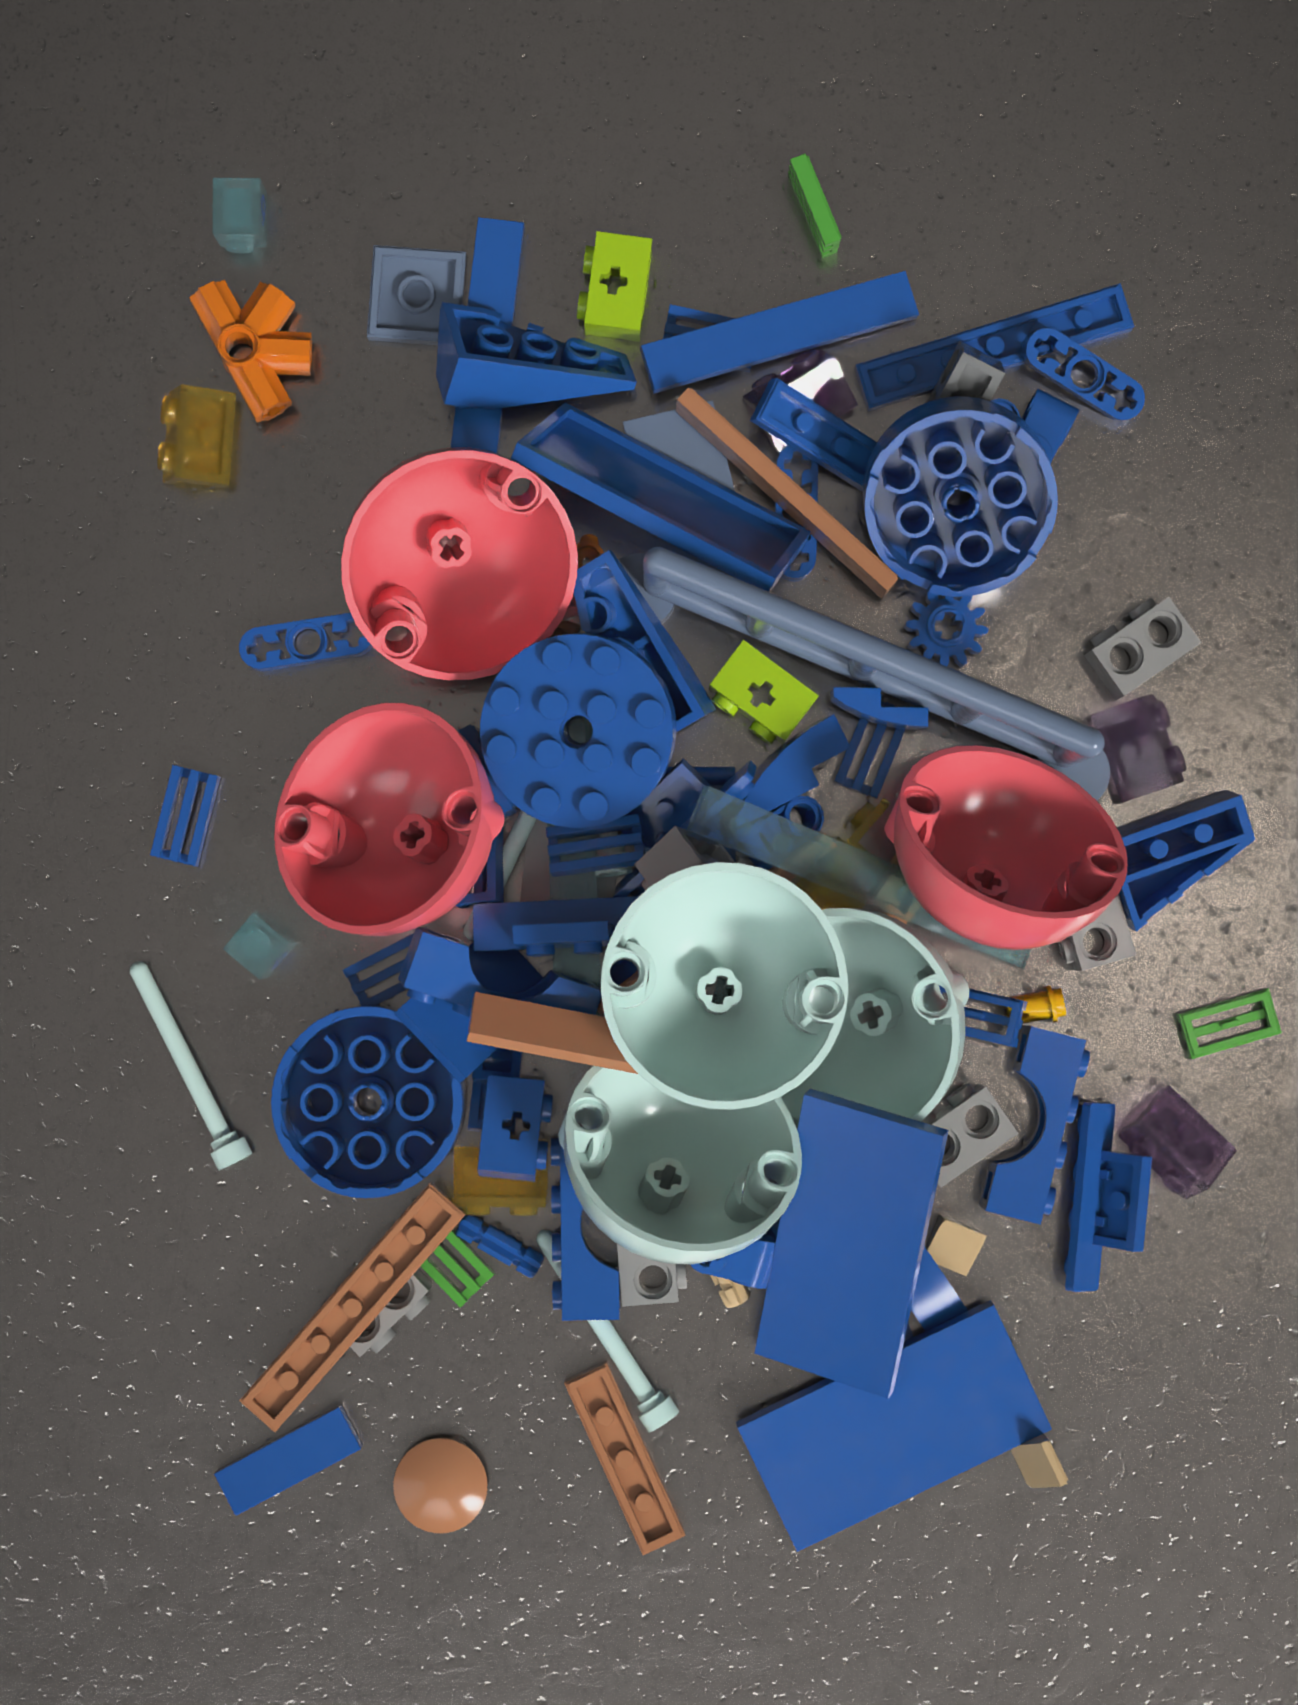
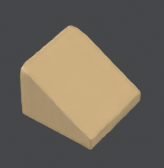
M939 1214L926 1249L936 1264L967 1276L987 1235L982 1231Z
M1045 1434L1011 1449L1020 1471L1030 1487H1062L1068 1484V1478L1051 1442Z

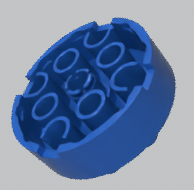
M967 396L940 398L919 405L906 412L888 427L879 438L868 459L863 479L862 495L866 525L878 555L902 580L906 579L917 586L928 589L929 593L950 597L973 596L995 590L1011 582L1028 569L1037 559L1036 555L1044 545L1049 533H1052L1058 505L1057 485L1051 464L1039 438L1026 422L1014 412L997 403L981 398ZM957 489L972 495L962 505L947 503L948 498Z
M590 633L558 635L546 638L523 649L498 673L489 688L482 708L480 720L481 748L485 763L494 782L501 792L520 810L533 818L555 826L568 828L594 827L609 823L628 814L639 806L660 783L668 769L675 748V709L663 679H661L657 671L644 656L635 649L618 640ZM574 716L585 717L591 723L592 736L587 742L579 743L570 737L567 726Z
M367 1005L331 1013L311 1024L300 1034L293 1044L289 1046L278 1066L271 1097L272 1118L278 1140L288 1158L292 1159L300 1170L311 1178V1181L331 1192L354 1198H378L404 1191L422 1181L439 1166L455 1145L460 1134L466 1112L467 1095L465 1080L459 1083L395 1015L399 1008L384 1005ZM363 1088L374 1089L379 1094L382 1104L377 1113H365L358 1106L357 1096Z

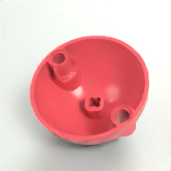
M470 447L442 448L423 452L402 461L383 474L367 490L355 508L346 530L341 558L342 585L346 603L355 624L368 642L384 657L405 670L425 677L448 681L473 680L495 675L523 649L536 642L550 638L563 620L572 600L578 565L575 535L567 513L553 491L538 477L536 472L494 452ZM527 478L530 480L529 488L523 495L511 496L507 494L510 483L515 479ZM454 535L457 543L453 547L445 544L442 548L440 539L447 536L451 540ZM404 626L409 629L406 637L402 640L390 641L385 638L386 633L392 627Z
M380 703L360 708L332 723L307 746L296 761L285 782L277 807L274 833L275 851L279 870L288 891L297 904L313 919L329 928L350 934L388 936L404 933L437 920L451 911L468 894L478 880L488 860L493 839L501 832L504 824V813L502 807L494 800L491 785L477 753L465 737L439 715L423 707L406 703Z
M978 745L955 746L938 750L923 757L912 766L904 778L900 794L884 826L886 836L894 843L903 877L919 904L935 920L949 930L966 939L998 949H1032L1066 939L1095 921L1119 894L1126 880L1128 863L1123 840L1111 817L1097 800L1079 784L1056 769L1023 754L1001 748Z

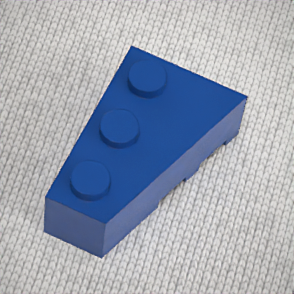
M1222 790L1117 828L1127 853V875L1119 892V897L1128 927L1138 931L1148 923L1147 920L1168 903L1173 904L1184 895L1183 892L1199 879L1205 875L1209 876L1256 840L1242 795Z

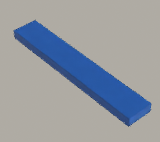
M478 217L468 306L486 308L501 313L500 322L513 326L525 225L524 222ZM455 407L451 448L470 447L498 454L503 408L485 410Z
M902 271L641 345L640 352L653 394L911 321L919 316V312L906 271Z
M1121 283L856 364L854 370L867 411L870 412L931 393L959 341L1001 361L1004 370L1026 364L1021 354L1022 343L1025 337L1036 329H1056L1081 346L1132 331L1134 323ZM1050 338L1046 341L1035 342L1034 347L1039 351L1036 359L1039 360L1056 354L1050 349L1052 343Z

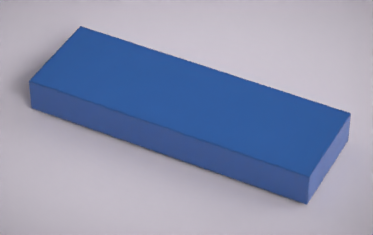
M770 379L750 421L860 491H863L866 465L877 442L780 379Z
M340 1404L220 1468L214 1475L235 1516L357 1452L363 1445L344 1408Z

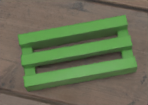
M806 154L790 159L791 165H789L788 177L820 255L824 258L837 253L841 234L810 158Z
M1269 988L1259 989L1176 1013L1177 1021L1181 1024L1183 1041H1186L1188 1048L1186 1051L1189 1059H1195L1282 1033ZM1257 1001L1262 1003L1263 1008L1195 1028H1193L1191 1022L1195 1019ZM1259 1019H1267L1268 1026L1198 1046L1197 1037Z
M453 1229L446 1239L480 1275L473 1279L441 1244L433 1253L453 1272L466 1288L461 1291L429 1257L421 1267L459 1307H462L495 1272L463 1239L456 1235V1231Z

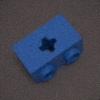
M488 1075L477 1168L479 1176L535 1182L536 1169L546 1170L548 1141L539 1140L541 1122L551 1123L553 1095L544 1094L545 1080ZM513 1118L522 1119L523 1128L529 1129V1131L521 1132L519 1140L511 1139L510 1131L503 1129L504 1127L512 1126Z

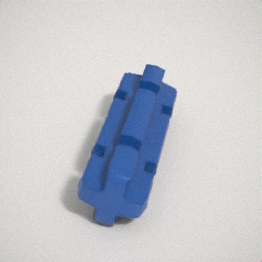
M467 1213L462 1218L456 1229L458 1237L470 1244L472 1241L478 1243L477 1248L508 1266L511 1263L516 1265V1271L529 1278H533L544 1260L541 1253L531 1247H528L526 1250L521 1247L522 1242L491 1224L489 1227L483 1225L484 1220L472 1213Z

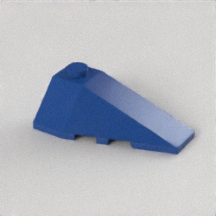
M445 302L441 304L436 378L444 404L453 405L460 409L477 408L493 410L634 390L637 381L626 354L575 337L568 339L564 343L542 333L544 327L529 323L527 330L500 322L502 314L486 308Z
M608 550L577 569L574 597L582 630L585 633L602 635L618 640L644 656L657 671L661 679H663L669 690L676 715V733L715 711L714 704L693 668L613 551Z

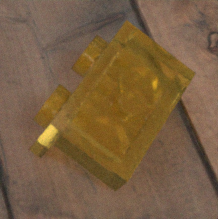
M181 384L170 391L169 396L164 397L160 418L162 424H167L165 442H161L157 455L158 470L163 471V483L174 484L181 481L222 488L229 486L236 393Z
M455 1145L454 1194L452 1200L459 1207H462L466 1215L491 1214V1207H509L510 1215L531 1216L538 1214V1207H547L549 1146L546 1170L536 1169L535 1182L479 1176L477 1168L480 1146Z

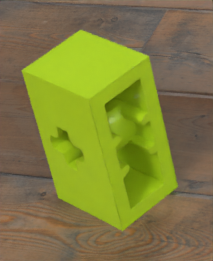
M597 231L595 246L586 245L583 274L591 275L589 291H580L577 307V319L584 320L585 335L640 342L652 257V238ZM611 279L620 280L617 294H608L607 287L610 286Z
M745 640L740 643L710 683L708 689L715 694L711 701L717 707L732 717L738 711L753 723L748 729L769 745L774 740L783 745L819 697V695ZM763 686L767 687L770 690L767 698L772 702L771 706L763 702L758 707L753 706L750 703L753 694L749 691L750 687L755 690H760Z

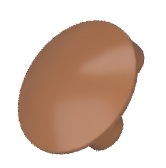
M433 1438L415 1445L403 1456L395 1472L393 1489L396 1503L401 1513L410 1523L427 1532L449 1533L465 1527L479 1514L487 1496L488 1482L481 1460L462 1440L458 1438Z

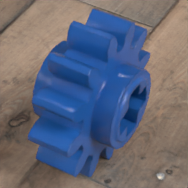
M927 591L925 593V601L928 606L925 607L921 603L914 602L910 610L914 615L918 616V620H909L904 624L903 628L905 630L916 632L917 635L908 643L907 648L916 649L921 646L925 650L921 656L928 659L935 656L938 658L937 663L948 666L949 658L953 657L954 662L959 667H963L967 664L964 650L977 655L982 650L981 645L974 641V637L986 635L989 629L983 625H976L975 620L984 614L985 609L975 608L971 611L967 605L971 602L972 596L961 597L959 601L950 596H942L943 599H938L937 594ZM943 618L950 619L949 626H956L957 630L948 639L941 638L942 631H935V626Z

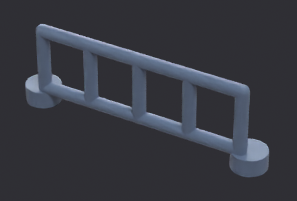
M653 547L646 554L633 553L618 559L662 624L670 617L675 605L862 684L872 688H881V691L917 707L928 708L929 712L1034 755L1033 759L1063 773L1079 784L1096 800H1099L1106 791L1110 779V766L1107 756L1103 751L1105 746L1104 736L1095 728L663 547Z

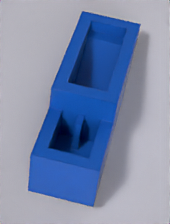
M835 714L820 719L795 734L758 767L752 780L755 784L753 790L737 805L732 803L724 817L722 824L726 831L738 828L819 786L811 768L851 748Z

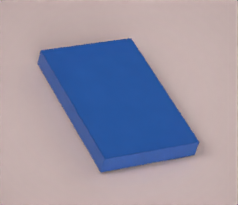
M473 943L469 946V959L473 974L477 981L488 989L502 993H514L534 986L543 978L518 950L474 952ZM410 998L395 1012V1015L459 1083L465 1080L498 1049V1047L467 1042L470 1017L454 1012L452 1010L454 1003L436 998L434 1005Z

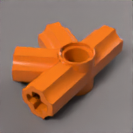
M225 280L212 281L198 288L189 297V300L218 351L224 368L231 375L257 423L265 420L269 421L281 415L292 405V401L277 374L311 376L312 333L280 331L293 312L295 302L272 284H266L261 281L242 310ZM238 344H247L253 348L251 354L243 359H235L229 355L231 348Z

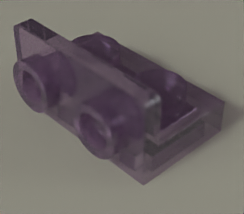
M815 349L808 350L795 357L791 362L792 367L779 375L771 373L761 377L752 384L753 390L743 396L746 404L755 411L770 379L778 378L837 417L858 406L835 357L823 350L816 351ZM765 431L772 447L777 452H781L785 447L789 446Z
M1154 694L1146 695L1091 715L1095 729L1099 730L1104 736L1105 746L1103 751L1107 756L1110 772L1121 803L1184 782L1182 772L1186 771L1184 756L1178 745L1172 746L1166 729L1171 726L1167 708L1162 701H1156Z
M1170 1085L1161 1089L1136 1122L1124 1127L1119 1133L1120 1139L1128 1145L1132 1154L1152 1157L1151 1168L1162 1178L1164 1185L1170 1191L1184 1199L1191 1198L1208 1190L1237 1152V1149Z

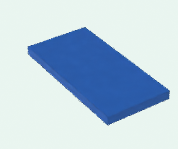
M566 402L520 439L511 456V460L732 577L768 592L773 589L804 548L811 531Z
M810 1088L803 1097L797 1128L802 1152L800 1180L793 1199L780 1217L772 1269L766 1290L754 1354L889 1399L895 1387L949 1130Z
M991 1300L904 1341L894 1391L889 1399L826 1378L736 1422L743 1441L797 1552L1052 1430Z

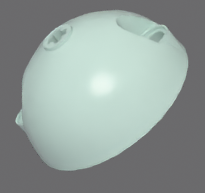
M715 862L691 866L668 875L650 886L629 906L617 923L606 948L601 971V996L605 1019L614 1042L625 1060L645 1081L660 1092L686 1104L707 1109L735 1110L758 1106L783 1096L802 1084L821 1065L832 1049L844 1021L848 1000V974L844 953L834 928L820 907L804 891L789 880L763 868L742 863ZM620 960L632 962L637 967L638 980L629 987H622L614 983L610 976V969L615 962ZM719 978L725 981L724 988L731 989V996H726L721 1000L720 1004H715L711 1002L713 995H706L705 987L712 986L716 979ZM815 987L827 988L834 997L833 1009L828 1014L817 1013L809 1003L810 993ZM795 993H796L795 1008H794V997H795Z
M861 908L822 909L837 934L845 957L848 974L846 1013L836 1041L821 1065L802 1084L781 1097L792 1114L796 1128H798L804 1094L810 1088L921 1122L945 1096L956 1077L964 1049V1006L969 998L968 983L960 973L950 969L942 956L920 933L902 921L880 912ZM939 985L947 992L948 1002L945 1001ZM815 987L810 993L809 1003L817 1013L828 1014L833 1009L834 997L827 988ZM795 993V997H794V1008H795L796 993ZM878 1005L881 1006L884 1013L879 1017L874 1011V1007Z
M593 1066L586 1072L575 1088L558 1134L560 1145L564 1149L565 1164L573 1189L585 1213L594 1224L612 1241L630 1252L650 1260L669 1264H697L713 1261L743 1250L760 1239L786 1211L796 1193L801 1175L802 1152L799 1133L792 1114L782 1097L758 1106L735 1110L707 1109L683 1103L660 1092L639 1074ZM767 1178L775 1180L778 1184L770 1182Z

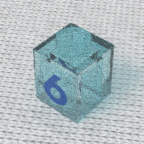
M213 178L212 234L220 247H226V250L229 252L251 253L254 251V247H267V191L260 178Z
M253 912L223 950L258 979H268L298 942L263 913Z

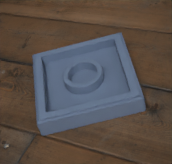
M374 245L367 325L368 341L438 346L439 315L442 302L464 304L466 252Z
M708 401L707 403L715 409L714 402ZM676 409L623 422L626 435L735 491L727 458L676 412Z

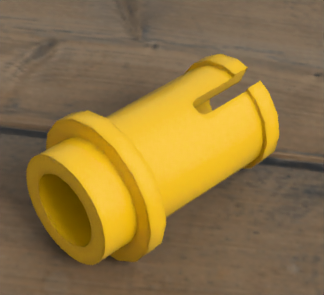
M1051 985L1045 987L1046 991L1009 998L1028 1002L1026 1011H1023L1021 1020H1024L1023 1023L1050 1018L1055 1023L1058 1022V1017L1066 1016L1061 988L1052 989ZM1010 1007L1006 1008L1008 1017H1010L1012 1010Z

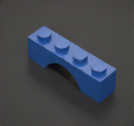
M424 927L415 929L398 977L402 986L409 988L407 992L408 997L434 1005L436 998L454 1003L452 1010L467 1017H470L475 992L593 1015L596 1014L602 997L601 989L595 984L550 970L538 983L526 990L514 993L493 991L477 981L470 965L469 947L462 940Z
M1023 1026L1013 1070L1029 1083L1036 1095L1039 1106L1038 1125L1031 1140L1020 1151L1006 1158L990 1160L979 1204L985 1211L1040 1225L1043 1214H1051L1056 1197V1188L1050 1187L1055 1168H1062L1067 1153V1142L1062 1141L1066 1123H1073L1078 1108L1079 1098L1073 1095L1077 1077L1083 1078L1089 1064L1090 1051L1084 1049L1086 1040L1033 1026Z
M551 1138V1166H560V1185H552L551 1208L552 1214H561V1233H552V1262H561V1281H553L552 1284L553 1310H562V1321L620 1320L619 1269L602 1262L587 1246L581 1227L583 1207L575 1194L568 1174L564 1149L560 1145L559 1138Z

